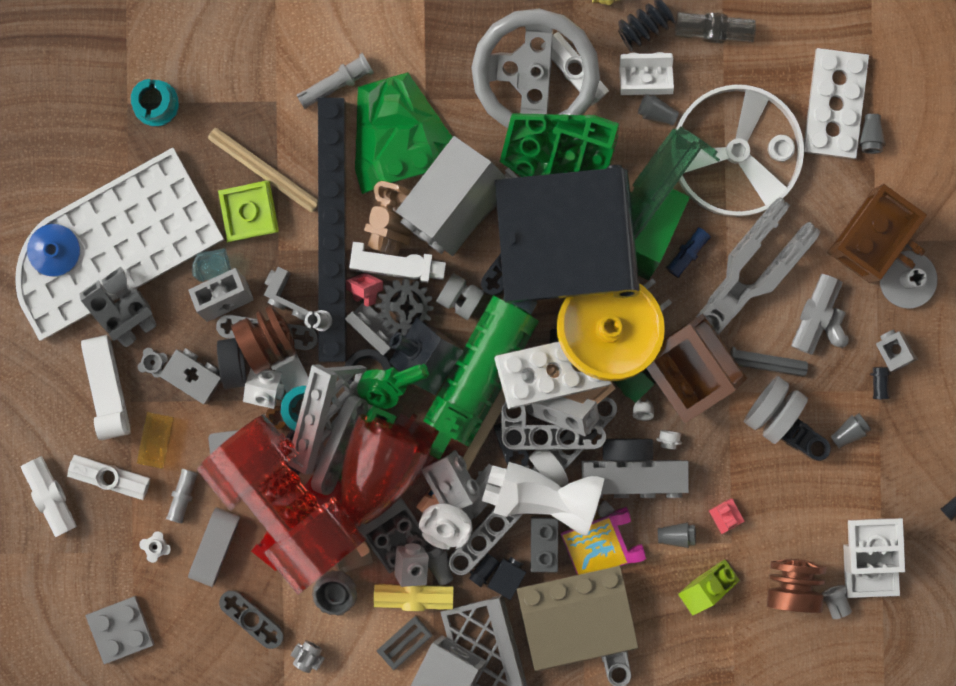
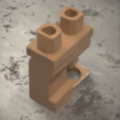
M380 181L374 186L375 198L381 203V206H375L371 209L370 224L366 223L364 231L371 233L368 248L388 255L398 256L401 244L409 245L411 238L407 236L410 235L411 230L401 223L403 218L396 210L412 190L385 181Z

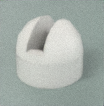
M639 399L634 404L633 417L642 421L651 420L654 417L652 402L646 399V402H642Z

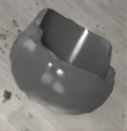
M332 570L323 573L312 587L313 602L321 612L329 615H344L355 605L357 600L356 584L349 575L342 571Z

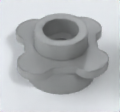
M152 348L144 349V356L138 364V370L142 373H151L154 377H160L163 365L168 361L167 355L165 353H156ZM152 360L155 361L154 365H151L150 363Z

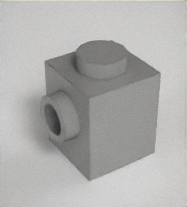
M409 543L405 546H396L394 575L401 587L427 585L429 556L422 545Z

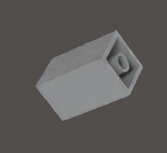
M453 136L396 212L403 218L401 223L411 230L414 235L422 241H426L440 254L446 251L451 256H454L497 200L495 180L507 179V177L490 160Z

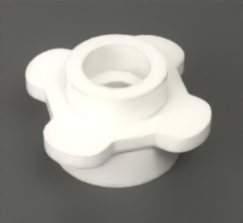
M159 531L154 532L152 537L140 541V548L145 550L147 560L152 563L156 562L158 557L168 555L171 551L170 545H167L163 534ZM154 544L158 546L157 549H153Z

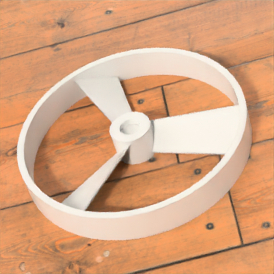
M748 85L724 86L702 95L683 114L675 129L672 140V164L681 187L698 205L723 216H750L768 209L777 198H784L794 186L803 164V136L793 113L773 94ZM724 92H745L736 139L730 141L726 147L677 150L678 136L683 122L699 103L711 96ZM768 101L777 106L786 116L792 126L797 142L796 167L787 187L750 155V146L747 142ZM726 159L731 163H738L765 206L742 212L714 207L703 201L691 190L682 174Z

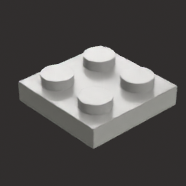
M137 596L85 615L104 664L155 645Z

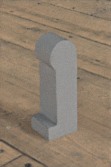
M559 397L525 405L529 415L586 436L599 420L597 403L590 399H586L582 404L565 397Z

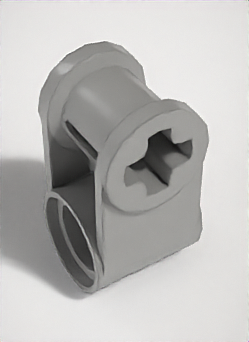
M628 651L601 657L609 682L613 686H626L631 679ZM617 667H621L626 671V676L621 681H615L611 677L612 671Z

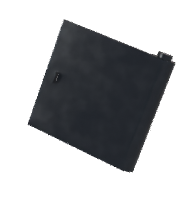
M611 165L606 169L495 180L505 303L613 293V296L617 298H629L640 294L627 169L622 168L621 165Z

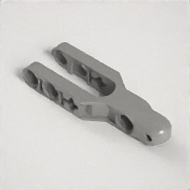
M781 197L777 198L728 255L726 278L696 316L698 317L703 313L717 335L720 334L750 298L772 292L820 234V230L815 228L811 222L806 223L754 284L746 285L740 283V270L761 247V241L773 227L777 228L779 225L777 222L791 206Z

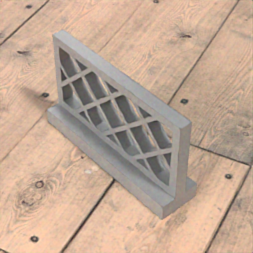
M312 365L287 465L305 475L313 474V470L317 468L325 449L323 443L331 435L342 409L341 406L351 395L360 397L357 392V385L362 374L366 372V367L356 365L325 368L321 365ZM355 374L354 381L349 385L348 381ZM343 387L345 391L337 399L336 394ZM336 411H337L338 416H337V417L333 420V422L331 423L329 419H330V418L336 413Z
M499 595L487 600L441 611L448 639L457 643L459 638L463 637L474 644L470 650L472 653L476 646L489 653L486 659L487 662L474 686H480L477 684V681L483 671L496 679L493 686H497L499 681L507 686H528L504 596ZM487 606L490 617L486 624L472 617L477 608ZM472 610L469 615L464 611ZM458 613L466 618L461 630L451 626L448 615ZM469 621L483 628L476 640L463 633ZM490 622L492 623L493 629L488 627ZM485 630L495 635L496 644L492 650L479 642ZM453 632L458 634L456 639L454 638ZM497 647L499 649L500 655L495 652ZM492 656L502 661L503 669L499 675L486 668ZM504 672H505L506 679L502 678V675L504 674Z

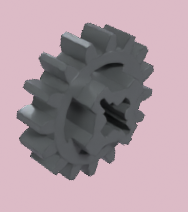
M403 278L401 285L398 280H393V287L389 285L384 286L386 294H378V297L382 299V303L375 304V307L381 308L382 312L376 316L377 318L385 319L382 323L383 327L391 325V333L395 334L399 329V333L406 336L407 330L409 331L415 320L411 322V319L416 313H419L417 318L422 321L431 320V317L427 315V311L433 310V307L428 306L427 302L432 300V297L424 296L427 288L421 287L418 289V281H413L410 285L409 279ZM397 292V297L391 302V297ZM413 293L418 297L420 303L414 300ZM408 304L409 308L408 310H400V305ZM389 311H392L396 316L397 322L392 319Z

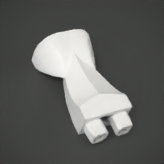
M509 462L507 469L492 465L488 483L501 486V488L487 484L482 501L496 505L494 513L506 517L515 514H551L577 533L587 536L598 506L605 478L590 476L560 487L541 473L522 465Z

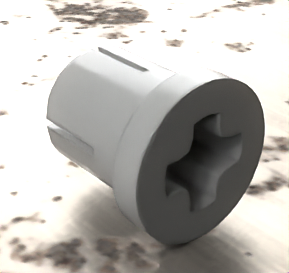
M844 585L831 587L821 593L824 595L823 601L826 602L833 619H840L841 615L843 618L852 612L845 595L847 590Z

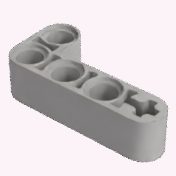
M505 402L502 406V441L510 450H594L600 448L606 440L603 428L594 425L591 430H596V434L601 435V439L597 440L595 445L589 439H583V445H578L579 434L573 432L575 436L574 442L570 445H565L560 441L559 436L561 432L567 429L557 425H526L525 406L520 407L522 410L521 415L515 419L507 416V403ZM515 430L522 435V440L518 445H510L507 442L506 437L510 431ZM542 430L548 434L547 443L537 445L533 441V435L536 431Z

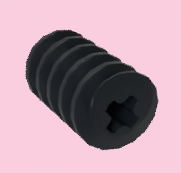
M654 0V6L649 3L646 4V13L642 9H638L636 11L637 18L629 14L627 16L628 23L622 19L618 21V32L630 52L633 51V42L639 47L642 46L641 37L650 41L651 31L659 36V26H662L667 31L669 30L668 21L676 25L672 12L662 0Z

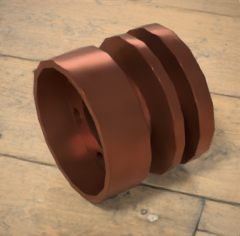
M272 305L265 308L269 320L266 321L261 311L256 313L259 324L257 326H254L248 318L231 325L236 341L255 374L272 366L269 356L271 353H274L280 361L285 360L281 350L283 347L290 357L297 354L294 347V338L288 325Z
M800 559L771 561L770 568L781 570L782 574H769V578L781 582V586L768 589L767 607L795 612L821 613L823 611L824 595L812 591L813 586L825 585V580L814 578V574H826L827 567Z

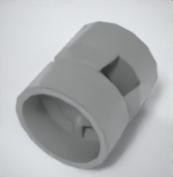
M453 273L436 302L448 309L454 307L456 314L468 320L485 292L473 284L467 286L465 279ZM461 294L467 298L465 301L458 299Z

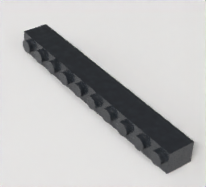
M318 98V311L325 310L332 317L331 327L326 331H319V362H346V101L344 98Z

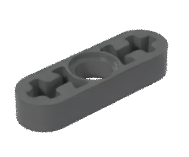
M228 590L221 596L219 600L221 610L260 644L268 649H274L282 643L284 639L282 628L237 590ZM227 596L229 598L236 596L238 598L236 604L241 608L244 606V603L248 606L241 613L240 617L235 615L239 612L236 607L232 606L229 609L226 606L228 601L225 598ZM255 612L259 616V623L253 627L248 626L244 620L246 613ZM264 620L268 623L264 627L269 632L277 631V642L274 640L270 643L267 642V634L264 631H261L259 635L255 632L262 626Z

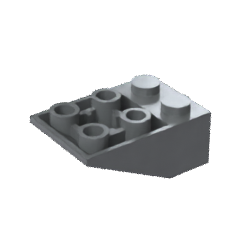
M387 475L343 504L349 517L389 574L395 571L396 546H405L409 543L422 545L424 549L432 546L422 536L423 532L419 529L418 521Z

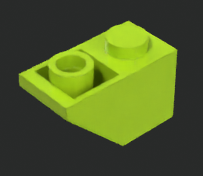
M724 559L689 583L678 595L690 613L695 615L715 605L740 580Z

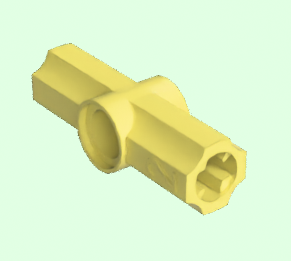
M375 584L374 607L402 608L405 611L453 609L454 586L421 585L401 587L400 585Z

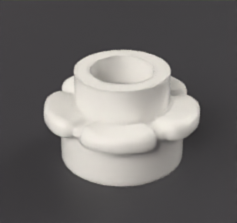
M660 430V436L656 438L658 442H661V447L667 449H676L677 445L682 444L680 441L681 433Z

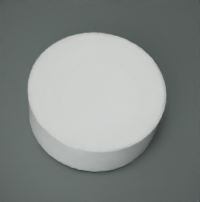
M777 135L768 144L769 156L778 162L788 160L795 151L793 140L786 135Z

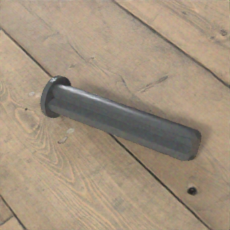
M733 346L730 350V354L738 366L802 377L806 376L808 371V363L806 361L736 350Z

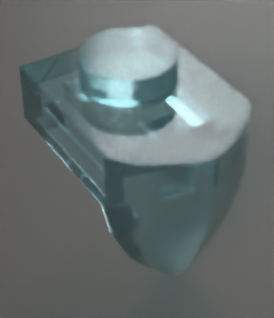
M225 248L198 253L192 264V275L199 282L210 280L232 270Z

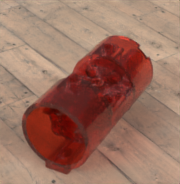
M262 414L214 450L201 463L197 471L230 511L244 502L276 541L264 554L297 595H299L366 539L349 519L351 517L347 514L345 506L337 501L334 496L323 505H318L315 495L306 490L301 484L298 474L288 467L299 455L294 443L285 437L283 433L280 434L267 416Z

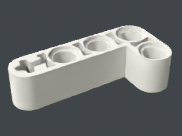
M107 334L82 340V352L97 417H94L96 435L100 441L128 435L131 433L110 337Z

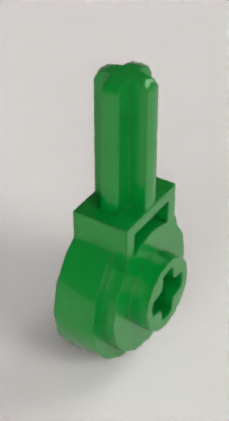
M418 364L401 372H398L394 367L385 371L379 369L368 370L362 374L357 385V392L371 406L382 409L392 408L397 404L400 395L405 393L408 385L429 376L428 367L425 364Z

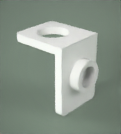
M297 354L272 364V370L275 369V371L282 373L281 382L285 384L287 393L295 387L307 386L309 377Z

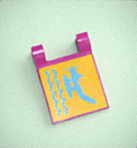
M627 506L616 510L608 516L592 521L587 536L579 534L573 529L561 533L577 575L622 566L628 563H637L646 559V553L642 544L627 550L618 525L631 522V515Z

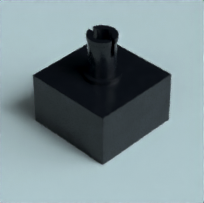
M417 318L406 336L399 332L392 336L390 347L396 349L389 362L399 372L418 364H425L428 367L429 376L412 384L436 395L464 351L440 330Z

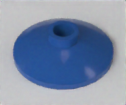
M48 224L40 227L32 234L27 246V255L31 265L39 273L52 277L61 276L71 271L77 264L80 256V245L76 235L67 227L59 224ZM50 245L56 247V252L52 255L47 251Z

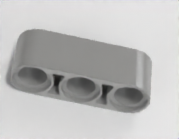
M217 507L214 509L188 575L189 579L213 588L238 527L240 516Z

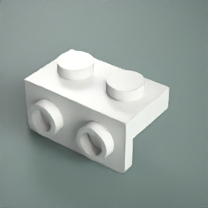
M656 52L654 54H621L619 67L621 95L673 94V54Z

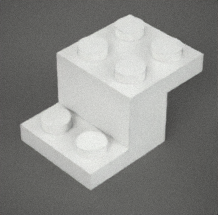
M903 519L848 520L849 544H843L846 597L900 596L899 572H905Z

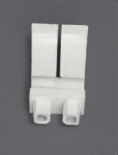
M353 242L349 268L351 271L413 280L421 278L420 282L428 283L429 278L443 280L446 263L431 261L432 255L424 254L423 259L417 254L399 257L365 252L364 243Z

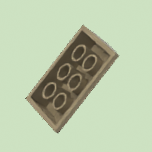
M620 566L517 588L535 672L638 649Z

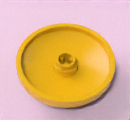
M639 283V295L629 298H617L613 296V293L565 298L558 314L557 334L565 356L578 370L599 380L620 381L641 373L653 362L664 340V318L656 299L643 285Z

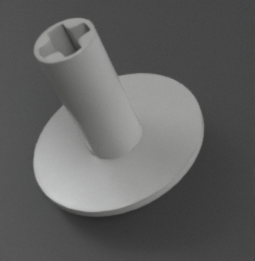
M903 251L901 253L913 260L916 266L911 270L895 260L880 280V287L884 296L892 304L901 308H916L925 304L933 296L937 287V273L934 265L926 256L916 255L912 251ZM910 276L914 277V281H910Z

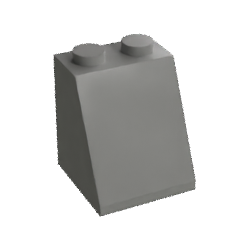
M441 635L431 644L411 686H474L487 661Z

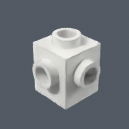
M251 368L245 383L243 402L274 409L277 399L282 400L285 384H281L282 373L266 369L255 374Z

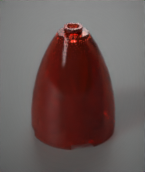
M364 414L358 416L345 452L341 478L343 514L347 516V522L358 527L361 524H368L381 516L403 496L422 470L432 451L431 445L423 440L420 443L416 442V437L404 428L378 417H375L372 421L366 420L367 416Z

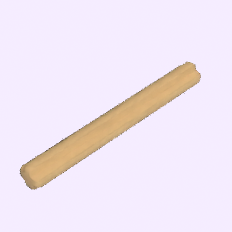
M214 128L208 136L211 142L263 179L270 181V184L309 212L315 211L318 207V200L218 128Z

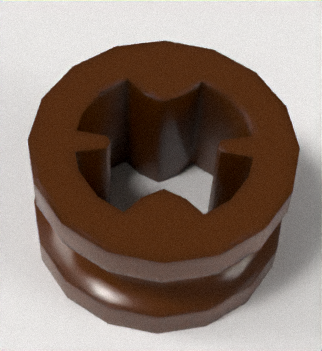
M275 406L274 409L269 408L265 414L266 424L272 429H281L287 425L284 421L274 425L272 423L274 420H270V415L275 414L277 410L281 411V406Z

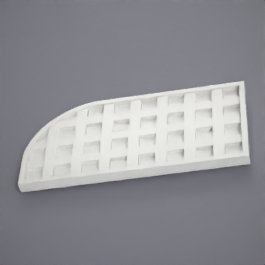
M175 149L167 150L46 217L28 236L20 252L16 267V291L20 306L39 341L45 340L90 315L89 310L81 302L79 293L98 280L102 284V279L119 267H122L125 272L127 285L131 290H134L225 240ZM48 224H59L67 227L76 235L79 241L80 256L77 264L71 271L61 276L52 277L39 273L28 259L27 246L30 237L37 229ZM50 245L47 248L50 255L54 254L56 247ZM108 293L113 301L119 299L118 296Z

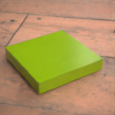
M266 180L218 191L227 242L279 232L270 181Z

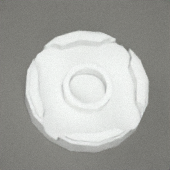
M436 504L429 506L423 512L419 529L423 532L422 536L431 545L441 549L449 550L450 547H456L457 549L468 542L472 532V522L468 515L460 508L450 504Z

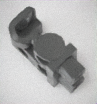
M119 267L103 278L102 284L98 280L79 293L81 302L105 329L112 340L115 341L117 339L125 347H128L137 339L131 330L137 324L140 325L145 333L157 326L148 302L137 288L131 290L127 285V278L122 267ZM108 293L118 296L120 300L115 303Z

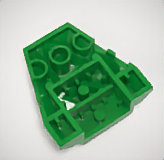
M407 72L359 86L357 96L355 172L361 193L373 192L374 186L380 181L396 183L425 174L453 136L442 123L410 74Z
M513 113L510 118L499 162L520 177L606 169L611 165L617 144L619 123L595 115Z

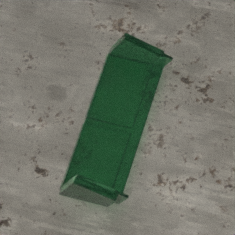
M681 126L678 130H671L632 184L634 189L632 192L630 191L635 240L700 151L712 160L720 161L716 157L717 150Z

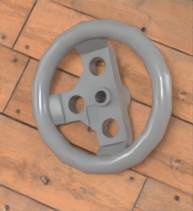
M543 9L515 11L493 23L477 43L471 67L475 93L486 112L507 129L513 113L499 103L490 88L489 82L496 80L510 81L522 95L521 114H547L550 71L552 68L553 29L558 30L573 42L582 58L584 73L579 95L567 110L557 115H583L594 102L600 81L597 52L585 31L566 16ZM525 26V43L513 53L499 52L491 54L504 35ZM536 37L544 39L546 47L542 50H536L532 46V39ZM507 61L515 62L518 66V71L513 74L506 72L504 63ZM534 67L540 68L541 72H536V68ZM531 89H538L541 91L543 98L539 101H533L529 98L528 92Z

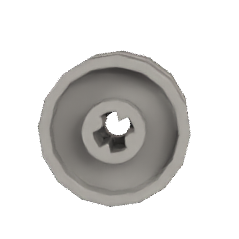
M776 376L764 389L744 419V423L754 430L760 429L766 423L763 429V437L773 444H776L793 426L808 402V397L798 390L792 391L785 398L789 390V383L779 376Z

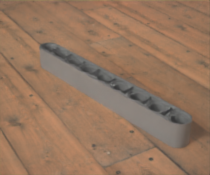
M605 397L602 401L610 403L611 412L607 416L599 414V420L595 424L602 428L613 419L617 412L616 403L608 397ZM567 430L560 437V441L562 443L565 440L574 441L575 436L572 431ZM593 430L590 435L586 436L579 434L578 445H583V439L592 441L597 436L596 430ZM562 450L549 451L565 470L583 450H575L572 454H565ZM535 466L531 468V470L540 473ZM493 509L471 532L468 542L451 554L449 566L452 572L457 575L467 574L523 514L506 517L495 514ZM493 517H501L504 520V527L501 530L495 531L490 528L489 522ZM476 536H482L486 539V546L481 550H477L471 545L472 539ZM459 555L467 557L469 561L467 567L463 569H458L453 563L455 557Z

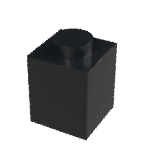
M511 556L509 560L502 558L488 583V588L511 600L526 574V570L522 569L524 564Z

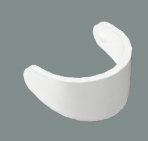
M536 450L529 455L530 461L542 475L560 487L568 484V478L563 467L549 450Z

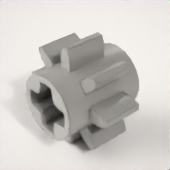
M305 640L303 645L300 643L296 644L290 655L295 658L293 665L306 673H310L312 668L317 671L325 659L320 655L323 649L308 640Z

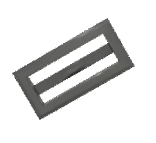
M415 615L376 651L394 671L429 640L433 634ZM414 624L417 625V628L388 654L384 652ZM421 631L425 634L395 662L391 660Z

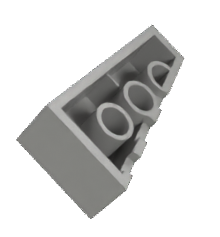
M687 460L581 461L582 479L590 476L605 478L600 498H603V494H614V498H630V494H640V498H656V493H666V498H682V493H689Z

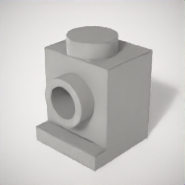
M893 329L881 335L882 341L876 343L890 372H895L918 360L903 332L899 331L896 333ZM896 344L901 346L899 354H895L892 350Z

